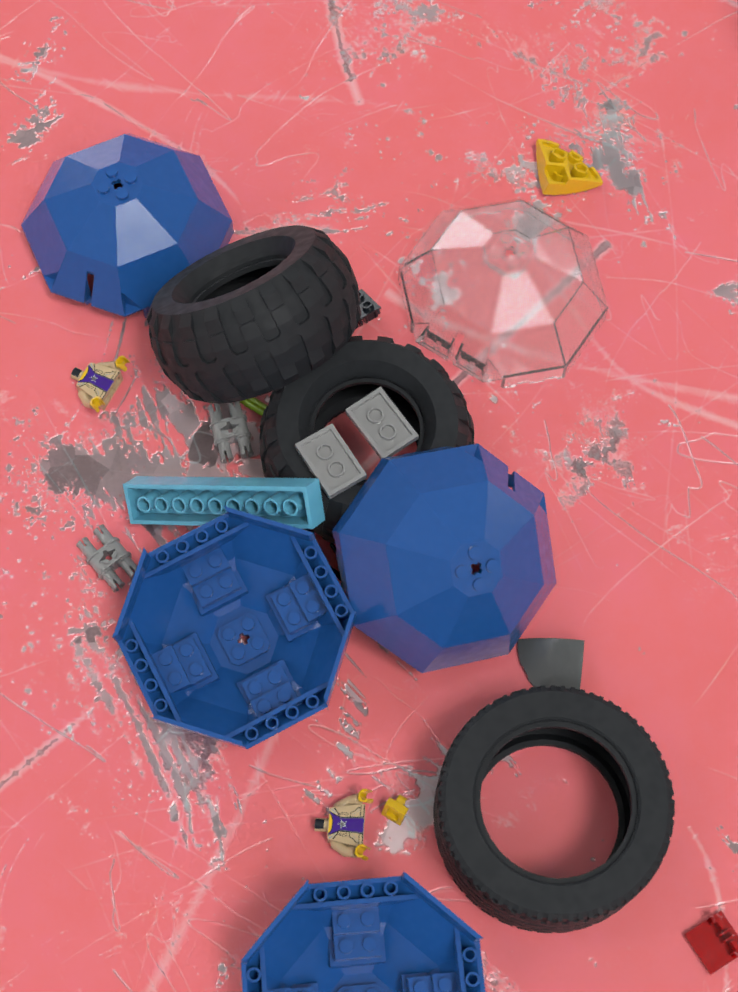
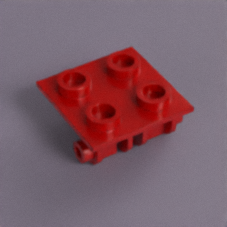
M719 911L684 934L710 975L738 958V935L722 911Z

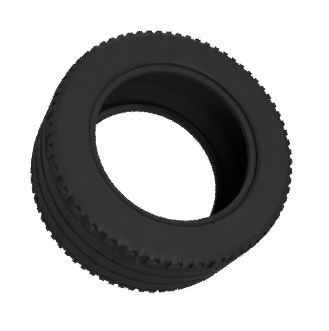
M551 685L549 688L540 686L531 687L530 690L524 688L514 691L510 696L506 694L494 700L491 705L488 704L478 711L476 716H473L464 725L448 749L440 771L433 806L434 831L438 849L449 874L452 875L459 889L462 892L464 891L466 897L476 906L478 905L482 908V911L493 918H498L500 922L510 926L514 925L518 929L531 932L537 931L538 933H563L590 927L609 918L635 898L651 881L659 869L663 857L666 855L671 841L670 837L672 836L674 826L673 817L675 815V800L672 799L674 791L672 781L668 778L670 773L666 767V762L661 759L662 754L660 750L656 747V743L650 740L651 736L649 733L647 734L644 730L645 728L642 725L639 726L637 720L633 719L627 711L624 713L620 706H616L610 700L608 702L603 700L604 697L597 696L592 692L585 693L583 689L579 690L574 687L567 689L565 686L559 687ZM534 746L562 748L589 761L603 775L610 786L618 810L617 838L607 861L598 868L580 876L549 878L530 873L504 856L492 841L485 827L480 803L482 782L499 761L518 750Z

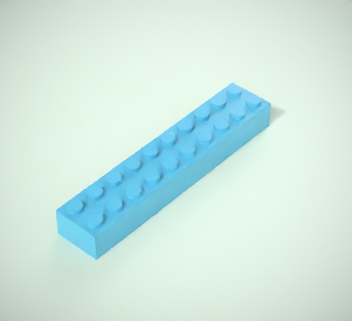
M136 476L123 484L130 524L201 526L227 513L224 506L299 529H314L325 520L319 478Z

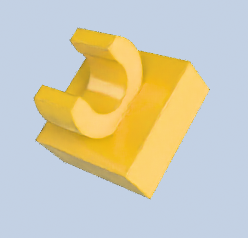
M399 795L395 801L389 797L381 814L396 824L401 825L409 809L405 807L407 798Z

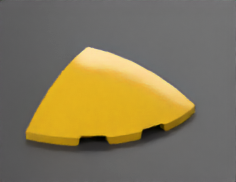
M537 138V169L543 195L578 193L603 184L602 178L593 166L589 168L583 163L581 155L573 150L567 152L560 149L559 143Z

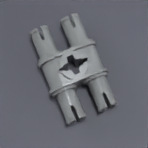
M240 401L235 402V406H233V402L227 403L231 417L225 419L222 417L220 404L214 403L216 411L213 410L212 404L207 407L211 419L209 427L213 433V443L219 450L221 463H227L225 455H227L229 463L234 460L230 444L238 443L241 458H247L245 450H247L249 457L254 455L250 443L251 432H249L247 426V417L242 413Z
M102 524L99 526L101 532L96 528L93 533L102 542L103 547L96 550L87 537L82 538L86 546L81 541H78L76 546L87 557V564L93 567L98 577L102 580L104 579L113 592L120 591L118 586L122 589L125 583L114 571L118 567H122L130 579H133L137 565L131 559V553L127 552L120 543V539L113 537L105 525ZM106 557H112V560L109 561Z

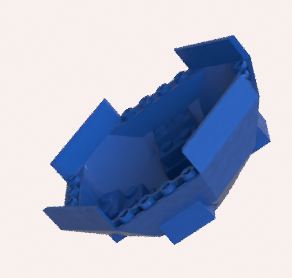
M224 506L227 513L149 553L143 548L112 638L118 642L155 721L249 749L328 707L357 615L313 532ZM249 636L250 638L247 639L248 644L239 643L240 637Z
M404 871L401 876L314 884H309L307 880L241 959L243 992H486L480 941L483 937Z

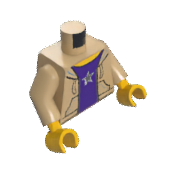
M119 356L116 361L89 363L85 371L77 367L73 369L71 378L78 381L76 384L78 397L84 407L94 409L96 412H99L100 409H106L123 381L121 371L119 370L127 371L125 364L130 363L125 356Z
M362 789L359 793L347 796L336 802L333 807L329 808V819L315 818V831L328 832L327 843H330L331 848L343 857H359L365 861L369 858L363 855L365 850L371 849L363 844L365 804L362 803H373V799L366 798L369 792H373L372 790Z

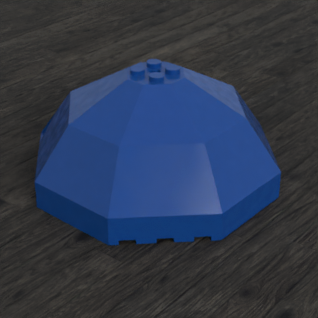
M130 133L120 135L54 161L21 224L25 237L51 293L81 303L85 302L87 305L90 303L93 307L123 317L143 310L145 318L155 295L170 279L197 260L228 245L234 233L232 219L199 155ZM120 183L122 187L114 189L115 184ZM88 274L94 275L92 294L87 281Z
M478 443L455 448L445 446L382 458L332 530L336 544L338 569L340 570L341 587L357 615L354 627L421 673L508 655L557 583L544 493L515 471L512 475L508 474V466ZM479 563V572L472 574L473 569L471 565Z

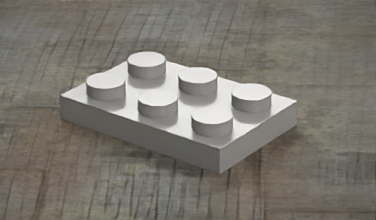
M381 387L345 409L347 416L380 459L392 457L419 438V435Z
M333 424L324 427L295 444L296 450L314 477L319 478L320 486L329 500L367 478L366 472Z

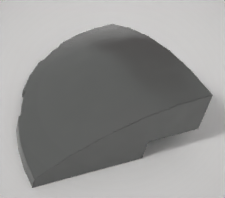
M560 638L519 639L517 641V650L520 665L523 666L533 687L545 686L546 688H549L551 685L565 686L567 689L574 687L580 690L585 640Z

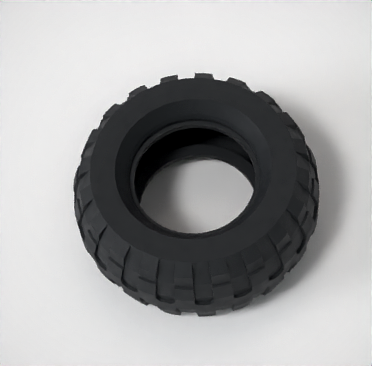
M293 225L266 230L242 238L189 265L158 291L146 318L149 325L151 347L165 375L189 398L208 403L222 404L243 401L269 393L298 380L324 364L349 341L361 318V310L359 306L358 283L345 254L330 240L324 231L307 226Z
M351 336L345 346L324 364L298 380L272 391L269 404L263 411L260 423L259 451L263 474L265 478H315L296 450L295 444L323 429L333 418L345 412V409L379 387L384 390L419 435V438L416 440L417 449L415 452L445 446L455 448L474 444L473 420L467 410V402L456 383L450 380V376L443 366L435 359L429 360L419 348L407 344L402 346L395 344L392 338L378 336L377 340H363L362 336ZM362 480L330 500L320 486L325 520L314 529L305 530L322 536V539L335 544L332 530L367 480Z

